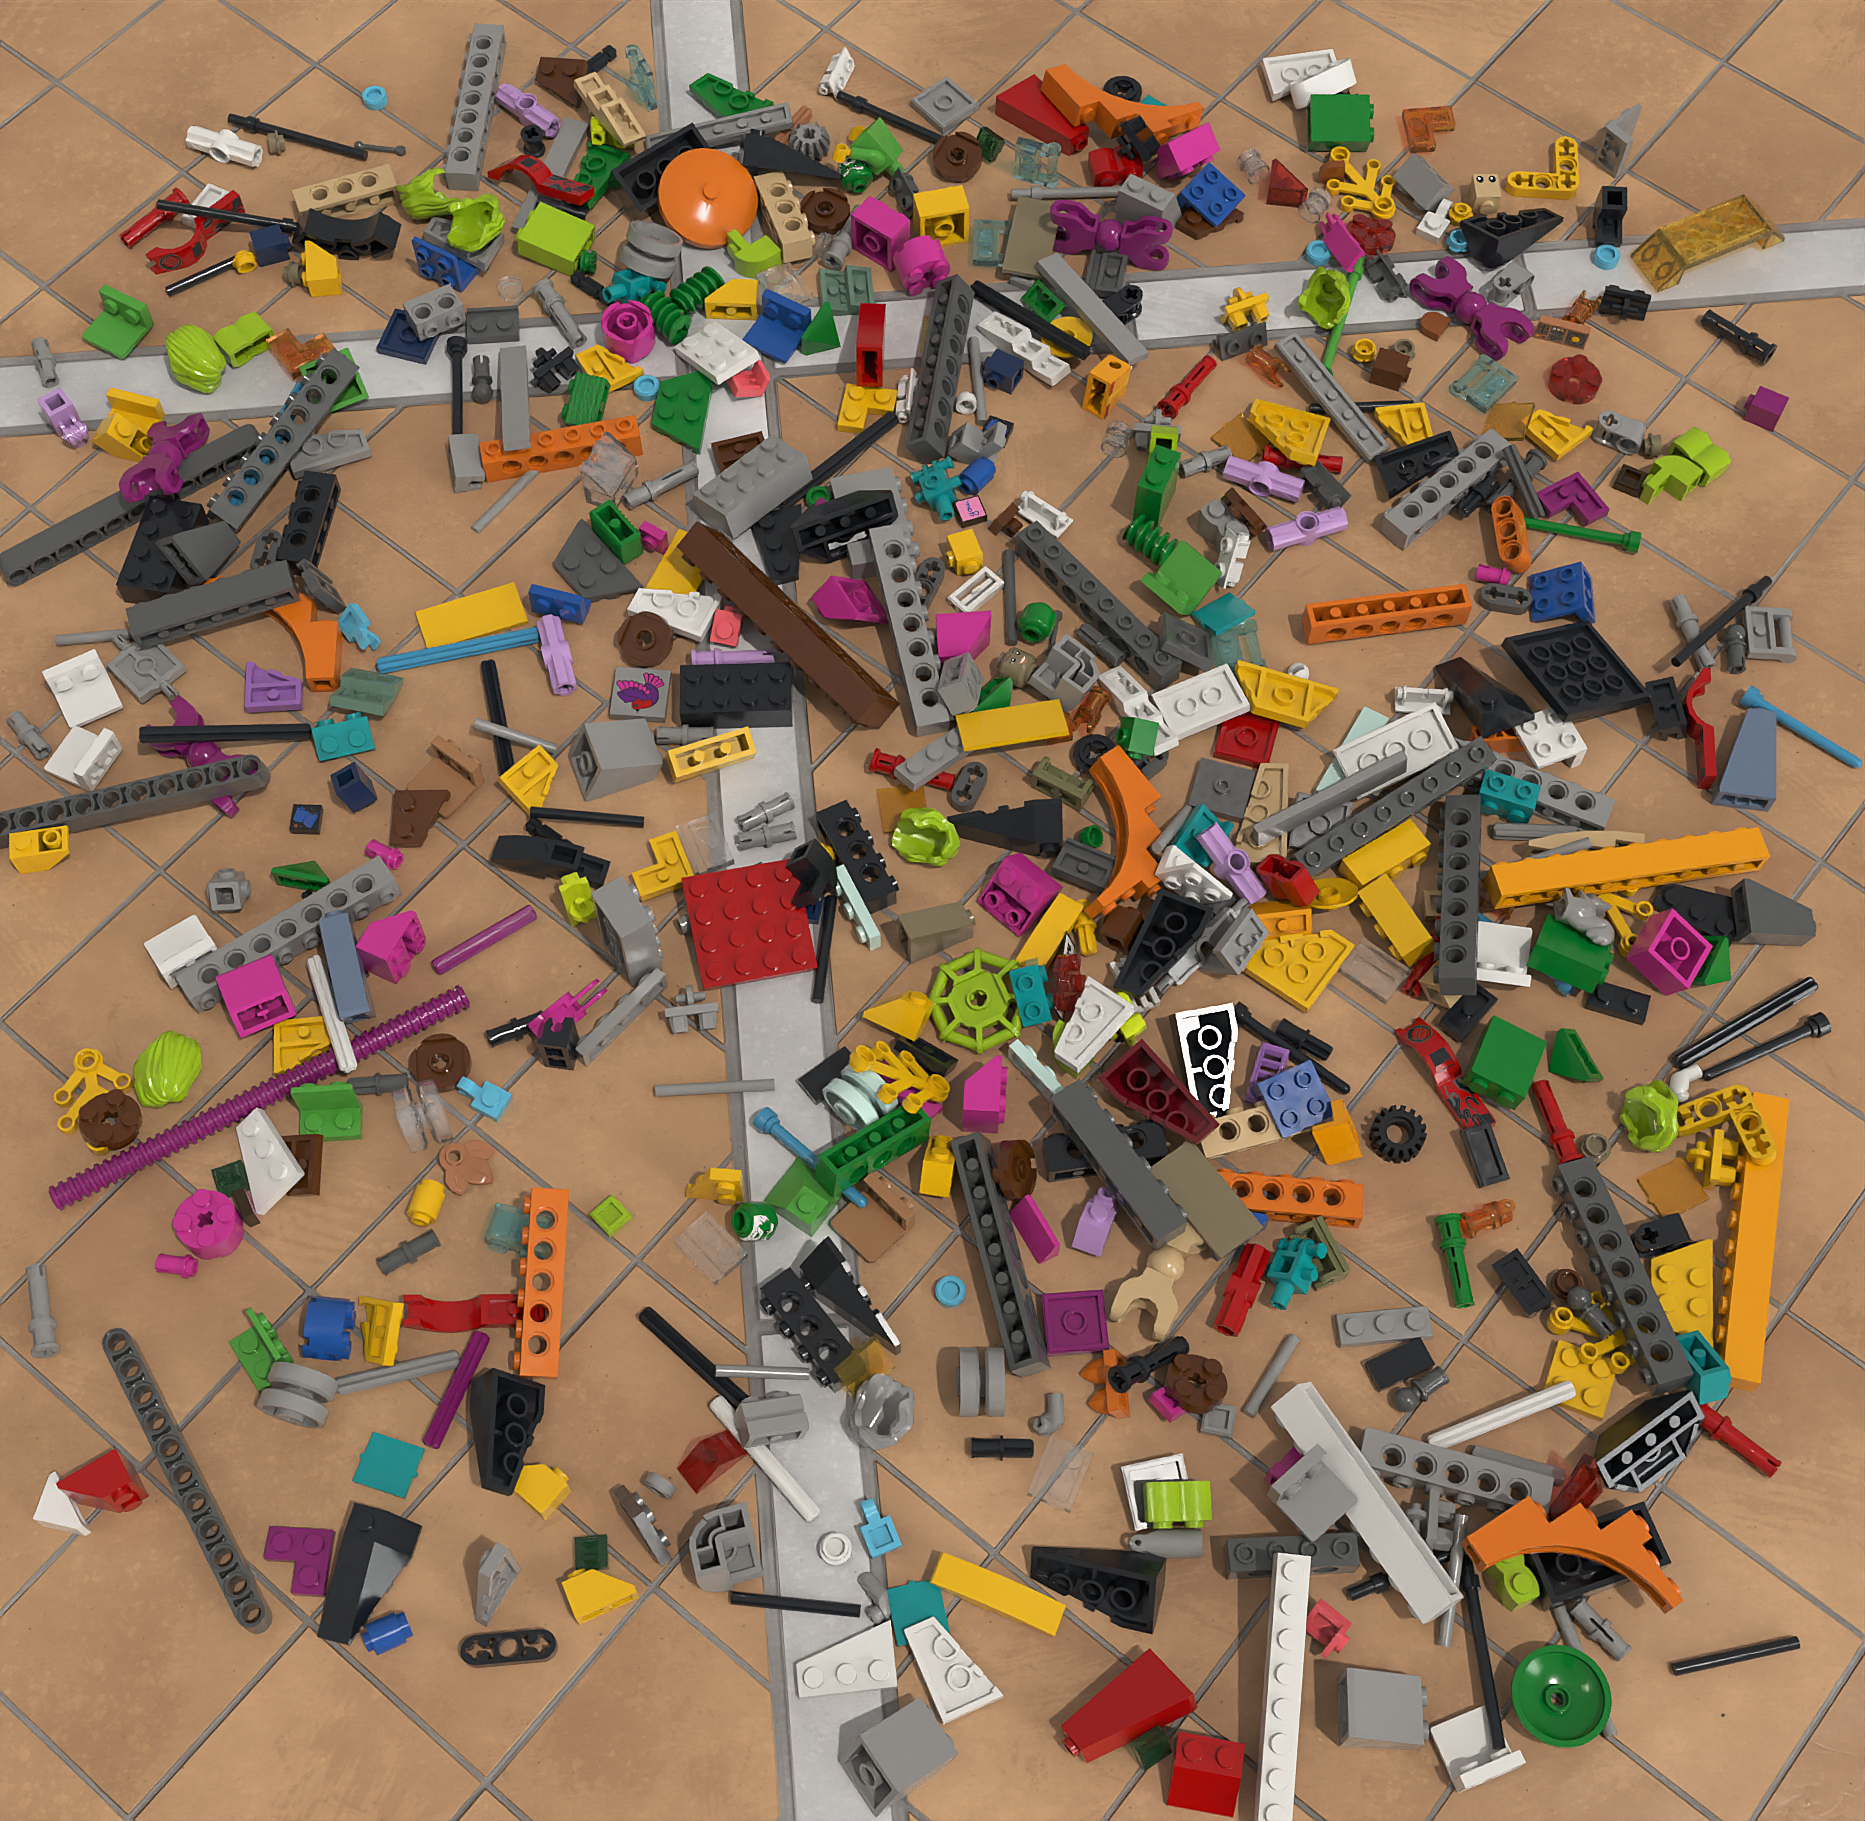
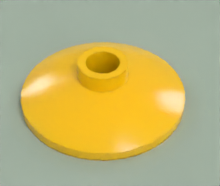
M1067 316L1051 322V324L1084 344L1091 345L1093 339L1092 329L1084 320ZM1041 336L1042 343L1050 347L1051 355L1061 358L1074 357L1071 353Z
M1330 877L1314 880L1320 893L1308 906L1327 911L1336 910L1339 907L1352 903L1358 897V887L1352 881L1343 878Z

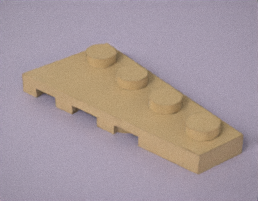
M1289 763L1260 764L1235 845L1236 849L1244 850L1250 858L1249 867L1256 868L1269 854H1278L1287 860V833L1258 847L1253 840V826L1288 808Z

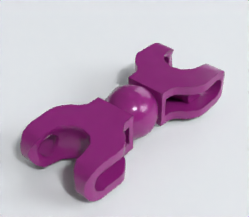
M1059 199L1051 205V221L1059 225L1053 251L1072 255L1084 249L1094 250L1097 244L1100 249L1106 252L1119 249V254L1128 255L1132 263L1139 268L1160 271L1168 265L1169 252L1166 247L1159 244L1167 243L1172 236L1173 226L1169 220L1148 215L1136 221L1125 220L1123 227L1120 222L1114 219H1106L1100 222L1101 215L1091 213L1080 202Z
M1445 256L1437 262L1435 268L1437 279L1422 273L1410 281V292L1422 305L1431 309L1445 310L1450 315L1455 312L1461 322L1468 325L1471 324L1469 330L1476 336L1477 349L1493 361H1498L1507 354L1509 345L1506 338H1510L1517 343H1523L1533 335L1534 327L1532 322L1519 310L1510 307H1500L1493 302L1487 305V301L1481 294L1471 292L1473 286L1466 279L1467 272L1465 267L1450 256Z
M202 413L188 415L182 422L174 426L168 427L167 421L151 425L147 432L152 441L148 456H144L138 464L126 470L119 481V489L127 503L141 501L147 494L158 489L163 490L164 496L177 493L180 490L183 480L178 474V469L182 464V459L187 458L192 451L201 447L206 442L210 433L209 426Z
M177 695L170 702V705L177 713L173 726L205 725L203 717L180 695ZM216 742L149 743L163 757H184L190 768L244 756L241 754L225 755ZM258 768L253 769L249 775L257 772ZM230 774L226 775L222 781H226L230 777ZM233 795L211 800L229 818H232L239 812V808L232 800Z

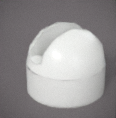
M964 391L957 396L956 410L959 413L968 415L976 410L977 400L974 394Z
M1294 663L1288 669L1287 674L1307 680L1309 678L1308 667L1303 663Z

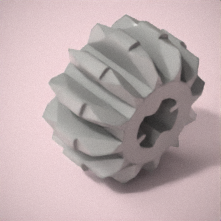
M808 121L805 125L798 123L796 129H791L790 140H788L790 148L818 161H822L823 156L828 155L829 145L831 144L825 126L820 127L818 122L812 125Z

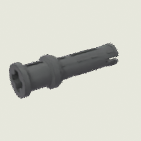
M1536 449L1529 450L1526 458L1523 460L1531 482L1534 480V475L1539 470L1545 469L1548 465L1544 454ZM1512 474L1484 504V509L1492 515L1491 506L1497 498L1505 495L1512 498L1517 493L1518 487Z

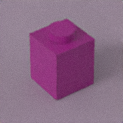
M1760 386L1756 395H1749L1743 407L1748 410L1744 421L1773 432L1789 397Z

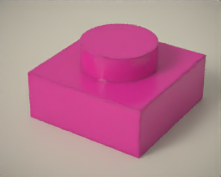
M644 521L639 527L643 546L650 551L655 550L664 555L669 547L667 532Z
M1164 1386L1152 1393L1149 1401L1169 1423L1187 1413V1411L1178 1407L1179 1402L1173 1396L1169 1398Z

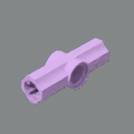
M504 83L498 87L495 95L496 102L519 117L522 126L537 125L546 137L553 138L558 134L561 120L539 105L535 95L530 93L524 94L511 84L507 85Z
M1231 455L1227 460L1222 476L1224 479L1248 486L1249 490L1257 496L1267 497L1272 494L1296 503L1299 501L1305 484L1303 479L1279 472L1277 466L1271 462L1261 461L1255 464Z
M1340 506L1318 513L1303 511L1297 516V519L1265 528L1266 543L1269 549L1273 551L1295 544L1309 546L1316 541V538L1346 530L1348 528L1347 514Z
M552 614L542 616L537 621V627L542 643L540 647L546 670L549 671L554 694L561 696L570 695L577 689L571 665L573 661L568 641H565L560 618Z
M1217 822L1197 835L1196 839L1214 862L1215 874L1220 879L1227 880L1240 898H1245L1252 905L1266 894L1267 890L1249 867L1250 858L1244 850L1235 848Z

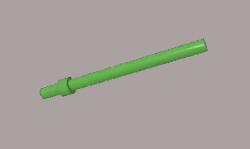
M1366 254L1355 263L1352 273L1347 272L1351 302L1357 282L1362 278L1364 271L1362 266ZM1348 313L1344 315L1338 325L1333 327L1322 364L1330 369Z

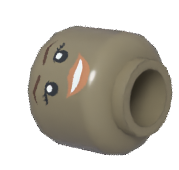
M1016 647L1009 649L1006 653L1002 652L996 662V667L999 668V677H1010L1013 685L1019 688L1027 684L1030 685L1028 681L1039 668L1034 655Z

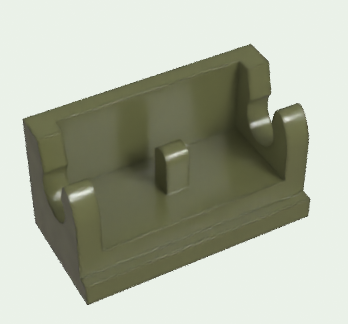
M1045 756L1032 773L1031 788L1053 799L1062 798L1063 804L1080 812L1095 789L1094 780L1089 778L1087 782H1084L1051 765L1049 762L1050 758Z
M1322 1215L1294 1229L1295 1233L1288 1236V1240L1293 1238L1310 1239L1315 1244L1324 1243L1327 1247V1254L1324 1258L1321 1259L1313 1256L1311 1261L1318 1271L1317 1280L1311 1283L1315 1291L1346 1279L1350 1268Z

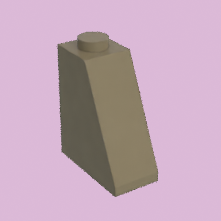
M961 901L908 912L898 916V941L910 964H913L972 938L973 926L976 925L972 912L969 909L965 910Z

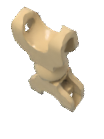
M1187 1222L1184 1233L1150 1253L1147 1257L1146 1269L1141 1276L1130 1278L1121 1284L1111 1307L1110 1319L1121 1323L1131 1310L1137 1308L1146 1309L1153 1315L1155 1320L1152 1338L1160 1342L1166 1340L1178 1312V1302L1172 1291L1173 1285L1184 1274V1263L1187 1257L1191 1254L1200 1253L1209 1247L1189 1222Z

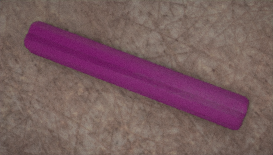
M526 905L431 961L435 971L441 975L537 919L534 909L530 905Z
M481 1331L473 1332L423 1438L424 1445L429 1448H440L486 1350L490 1338Z

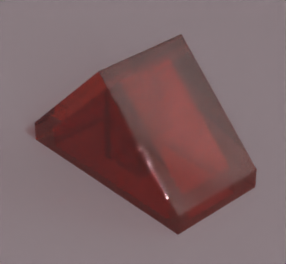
M1276 158L1273 159L1269 174L1266 204L1294 208L1304 207L1308 188Z
M727 1429L701 1440L677 1470L697 1495L747 1456V1453Z

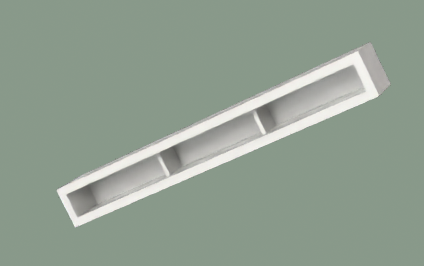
M1311 1382L1297 1384L1274 1403L1271 1408L1276 1414V1421L1294 1439L1296 1450L1304 1456L1318 1443L1327 1452L1322 1462L1357 1497L1356 1504L1345 1513L1350 1519V1526L1369 1546L1372 1558L1378 1564H1381L1388 1573V1579L1393 1588L1402 1593L1408 1602L1411 1614L1416 1619L1421 1620L1423 1624H1426L1438 1618L1463 1599L1462 1593Z
M1286 1553L1273 1554L1253 1821H1292L1311 1556Z

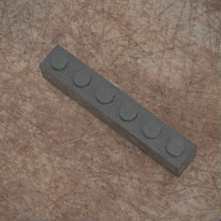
M283 560L271 562L267 566L254 570H245L241 574L228 578H219L205 585L192 586L182 592L166 594L159 599L149 602H140L125 610L132 637L140 649H144L300 601V596L294 574L287 561Z
M1078 1079L1050 1097L1049 1110L1156 1251L1185 1232L1188 1222L1186 1220L1188 1218L1187 1214L1180 1204H1174L1170 1199L1168 1188L1160 1179L1156 1180L1151 1174V1167L1148 1161L1143 1156H1138L1133 1150V1143L1125 1132L1120 1133L1114 1125L1115 1119L1110 1111L1101 1108L1097 1102L1098 1098L1094 1090L1089 1085L1085 1086Z

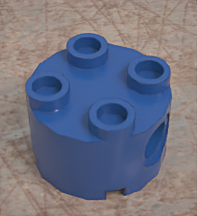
M311 1295L304 1325L303 1338L308 1339L307 1345H302L303 1358L341 1362L343 1359L349 1360L352 1341H350L348 1329L354 1330L355 1302L345 1298Z

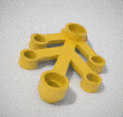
M1341 146L1333 148L1329 161L1344 160L1345 175L1353 184L1330 179L1326 184V193L1329 196H1337L1342 192L1364 196L1369 200L1355 199L1350 195L1343 196L1340 203V209L1343 212L1350 213L1354 209L1370 211L1378 219L1385 220L1391 218L1396 210L1394 201L1390 197L1396 184L1393 176L1385 175L1382 177L1380 183L1382 193L1379 196L1374 191L1376 177L1380 173L1381 162L1377 159L1367 161L1365 181L1349 163V150Z
M1639 888L1624 890L1621 893L1631 897L1636 894ZM1612 893L1596 894V896L1612 906L1611 909L1605 912L1621 938L1617 946L1618 952L1622 957L1626 958L1632 948L1629 942L1634 943L1639 935L1632 934L1618 909L1633 914L1637 919L1645 921L1653 913V906L1647 901H1640L1637 904ZM1639 908H1644L1647 913H1642Z
M877 1041L871 1049L864 1045H858L850 1054L849 1065L854 1071L862 1073L863 1071L871 1070L897 1080L891 1084H884L877 1092L878 1098L885 1104H891L898 1097V1094L910 1087L921 1090L917 1094H908L902 1101L904 1109L911 1114L917 1113L923 1106V1103L928 1100L941 1103L948 1098V1092L950 1091L949 1083L938 1074L929 1076L908 1051L903 1050L896 1057L885 1042ZM876 1059L879 1061L886 1060L889 1065L876 1061Z
M93 1048L82 1049L76 1054L73 1062L75 1071L64 1086L55 1091L53 1096L54 1101L59 1107H70L74 1102V1095L72 1093L85 1079V1090L66 1115L58 1119L57 1126L66 1135H71L77 1131L80 1108L95 1096L109 1092L99 1086L98 1075L113 1082L115 1088L123 1093L131 1091L134 1086L132 1078L127 1073H119L105 1065L103 1055ZM88 1061H94L91 1066L85 1067ZM122 1080H128L125 1086H119ZM68 1094V1098L65 1101H59L62 1095ZM67 1121H72L70 1127L63 1128ZM86 1142L89 1149L96 1155H104L110 1151L108 1147L96 1148Z
M1592 1292L1591 1303L1593 1305L1596 1304L1593 1299H1597L1601 1303L1600 1309L1615 1325L1613 1315L1606 1307L1607 1303L1604 1301L1601 1292ZM1626 1300L1630 1305H1635L1633 1302ZM1566 1307L1554 1308L1547 1318L1546 1323L1549 1330L1557 1335H1565L1572 1329L1600 1338L1586 1320L1582 1321L1580 1318L1574 1317L1572 1312ZM1638 1326L1639 1330L1643 1333H1649L1644 1326ZM1617 1330L1612 1336L1608 1335V1339L1595 1344L1584 1343L1577 1355L1581 1362L1592 1364L1598 1357L1621 1346H1626L1627 1340L1622 1330ZM1584 1351L1591 1352L1593 1356L1586 1355ZM1616 1352L1609 1359L1608 1367L1612 1372L1622 1374L1628 1367L1637 1362L1628 1353ZM1651 1354L1654 1360L1663 1361L1659 1355ZM1615 1360L1620 1361L1623 1366L1617 1365Z

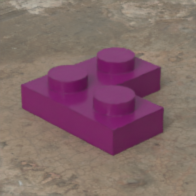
M1579 472L1536 492L1548 518L1571 508L1584 525L1588 526L1607 516L1610 510Z
M269 1526L264 1559L271 1562L296 1563L291 1589L292 1595L326 1597L336 1532L329 1529Z

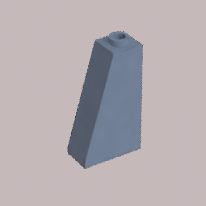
M1748 708L1735 735L1712 798V805L1768 812L1776 800V711H1768L1764 708Z
M342 910L325 913V918L318 921L340 1019L346 1024L374 1018L376 1013L363 962L355 947L358 942L351 916L348 912L343 913Z

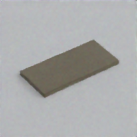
M1018 196L1002 265V273L1046 280L1036 268L1037 261L1052 255L1058 225L1054 224L1050 218V207L1054 202Z
M1188 1140L1151 1166V1174L1156 1180L1160 1179L1168 1188L1170 1199L1174 1204L1178 1203L1182 1206L1187 1214L1188 1222L1219 1260L1263 1230L1264 1227L1193 1142Z

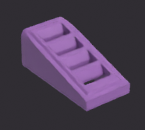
M1265 1042L1261 1043L1245 1097V1103L1254 1105V1103L1263 1100L1262 1096L1254 1098L1250 1088L1260 1083L1257 1081V1078L1267 1080L1284 1072L1290 1050ZM1262 1066L1265 1068L1276 1070L1278 1072L1277 1074H1274L1268 1071L1261 1070L1260 1067Z

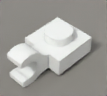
M1443 198L1435 214L1428 211L1417 227L1415 235L1438 245L1449 228L1450 220L1446 218L1453 202Z

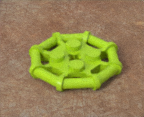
M976 947L974 951L946 964L941 963L938 966L939 972L928 999L935 1002L931 1015L940 1033L939 1038L944 1043L949 1041L977 1051L978 1054H984V1051L1014 1037L1018 1038L1021 1035L1020 1030L1023 1024L1018 1006L1011 1023L1004 1018L1008 1012L1010 1002L1017 1001L1015 994H1009L1003 983V980L1009 976L1010 970L1019 968V962L1015 959L1009 960L983 951L981 947ZM975 963L974 970L961 976H957L954 973ZM982 963L1002 970L998 974L988 973L982 969ZM949 978L954 982L951 994L949 993L948 997H941ZM977 993L981 997L987 996L984 1005L980 1007L971 1004L975 1000L974 995ZM942 1006H950L955 1019L950 1024H948L943 1014ZM1000 1023L1006 1028L986 1038L983 1036V1030ZM961 1025L970 1030H976V1039L955 1031Z

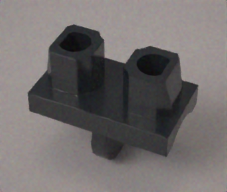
M1140 114L1128 121L1125 118L1120 122V126L1130 141L1127 142L1123 135L1118 137L1116 140L1121 148L1116 153L1118 156L1126 153L1129 159L1132 160L1136 157L1132 150L1134 146L1146 163L1152 159L1151 155L1160 147V143L1153 134L1144 141L1140 140L1137 133L1147 127Z
M1610 284L1605 286L1599 312L1617 315L1619 320L1625 321L1626 317L1644 321L1651 301V294H1645V291L1637 289L1634 291L1625 290Z
M569 346L559 354H557L554 348H551L549 351L542 347L537 349L535 354L538 359L533 362V366L537 370L533 373L534 379L531 380V383L535 388L541 385L542 388L551 394L561 384V381L554 374L561 371L567 379H571L578 372L579 367L572 358L574 351Z

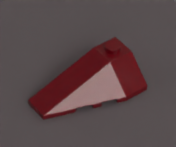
M1143 1039L1138 1041L1098 1077L1100 1082L1117 1101L1196 1145L1220 1125Z

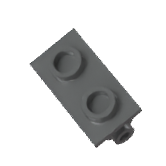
M898 167L890 181L889 187L904 215L911 220L913 216V194L918 193L919 189L912 175L903 173L901 168Z
M1377 249L1378 257L1367 260L1365 270L1375 283L1384 278L1383 281L1377 284V287L1386 300L1394 302L1398 299L1400 293L1407 298L1404 289L1407 286L1405 279L1400 273L1397 275L1392 269L1395 266L1388 255L1383 257Z
M1264 321L1259 324L1254 322L1251 323V326L1239 329L1236 332L1217 335L1216 339H1213V345L1215 349L1220 348L1221 361L1268 345L1266 322Z
M1317 460L1315 466L1309 467L1305 465L1301 468V479L1305 480L1306 487L1327 509L1338 506L1342 508L1352 496L1319 460Z

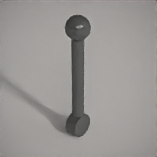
M357 141L354 144L355 148L362 150L392 152L398 156L406 154L404 146L393 148L363 144L361 141Z
M1059 610L1054 611L1057 616V622L1051 634L1049 649L1046 651L1047 657L1056 643L1058 624L1062 620V612Z

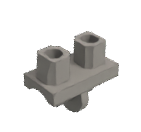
M1156 409L1155 416H1145V423L1134 422L1132 438H1135L1136 450L1149 451L1151 425L1178 427V441L1180 440L1182 426H1172L1171 418L1161 417L1162 409Z
M686 985L687 994L676 995L677 1004L688 1002V1006L665 1008V1016L669 1019L673 1034L689 1032L687 1017L697 1015L699 1016L700 1030L716 1029V1013H719L718 1002L695 1005L694 1001L706 1000L705 991L693 993L692 985Z
M1430 1489L1429 1501L1424 1502L1423 1510H1421L1419 1503H1413L1412 1508L1405 1510L1404 1513L1419 1533L1421 1530V1537L1431 1551L1432 1549L1449 1551L1453 1544L1454 1531L1438 1527V1522L1451 1525L1454 1520L1456 1504L1441 1500L1440 1490Z

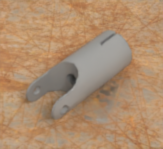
M1158 1529L1147 1535H1134L1129 1540L1128 1546L1131 1551L1164 1558H1202V1530Z

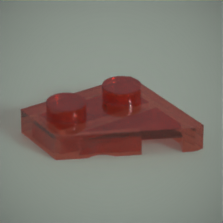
M1586 1452L1582 1455L1559 1495L1551 1504L1548 1512L1550 1522L1579 1503L1584 1508H1589L1602 1494L1603 1489L1596 1459Z

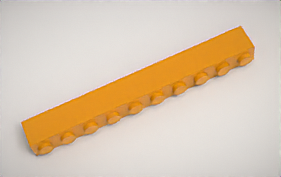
M1739 827L1728 832L1712 831L1700 836L1690 834L1679 839L1668 840L1662 838L1644 844L1634 842L1624 847L1615 848L1614 846H1607L1596 851L1580 850L1574 854H1552L1547 858L1540 859L1530 857L1512 863L1502 861L1491 865L1484 878V882L1493 908L1501 909L1559 900L1565 887L1570 889L1573 897H1577L1578 890H1583L1585 894L1593 893L1596 895L1760 871L1770 858V854L1759 827L1749 829Z
M1754 1091L1751 1095L1775 1142L1777 1156L1768 1165H1757L1750 1159L1737 1133L1736 1141L1739 1142L1740 1152L1736 1156L1733 1165L1736 1169L1737 1179L1733 1183L1730 1192V1200L1734 1201V1207L1730 1211L1727 1220V1228L1731 1229V1234L1724 1247V1256L1728 1257V1262L1721 1275V1285H1725L1724 1296L1720 1297L1718 1303V1314H1722L1721 1325L1717 1326L1714 1337L1715 1343H1719L1718 1355L1730 1368L1731 1383H1729V1387L1752 1392L1761 1384L1789 1099ZM1752 1118L1743 1121L1742 1128L1746 1131H1752L1757 1128L1759 1122ZM1760 1137L1754 1139L1761 1155L1766 1154L1767 1150L1763 1147Z

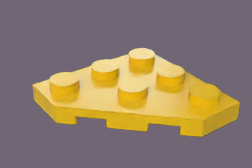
M1256 398L1248 418L1288 459L1302 465L1313 466L1317 462L1331 419Z
M1333 930L1319 931L1318 934L1303 935V933L1280 936L1279 939L1264 940L1262 946L1254 953L1243 972L1307 1013L1353 952L1355 945Z

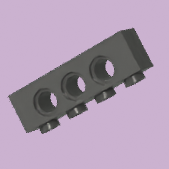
M1356 1532L1322 1534L1314 1543H1311L1304 1535L1227 1539L1223 1547L1226 1580L1272 1577L1273 1554L1275 1553L1311 1556L1310 1575L1354 1573L1360 1566Z

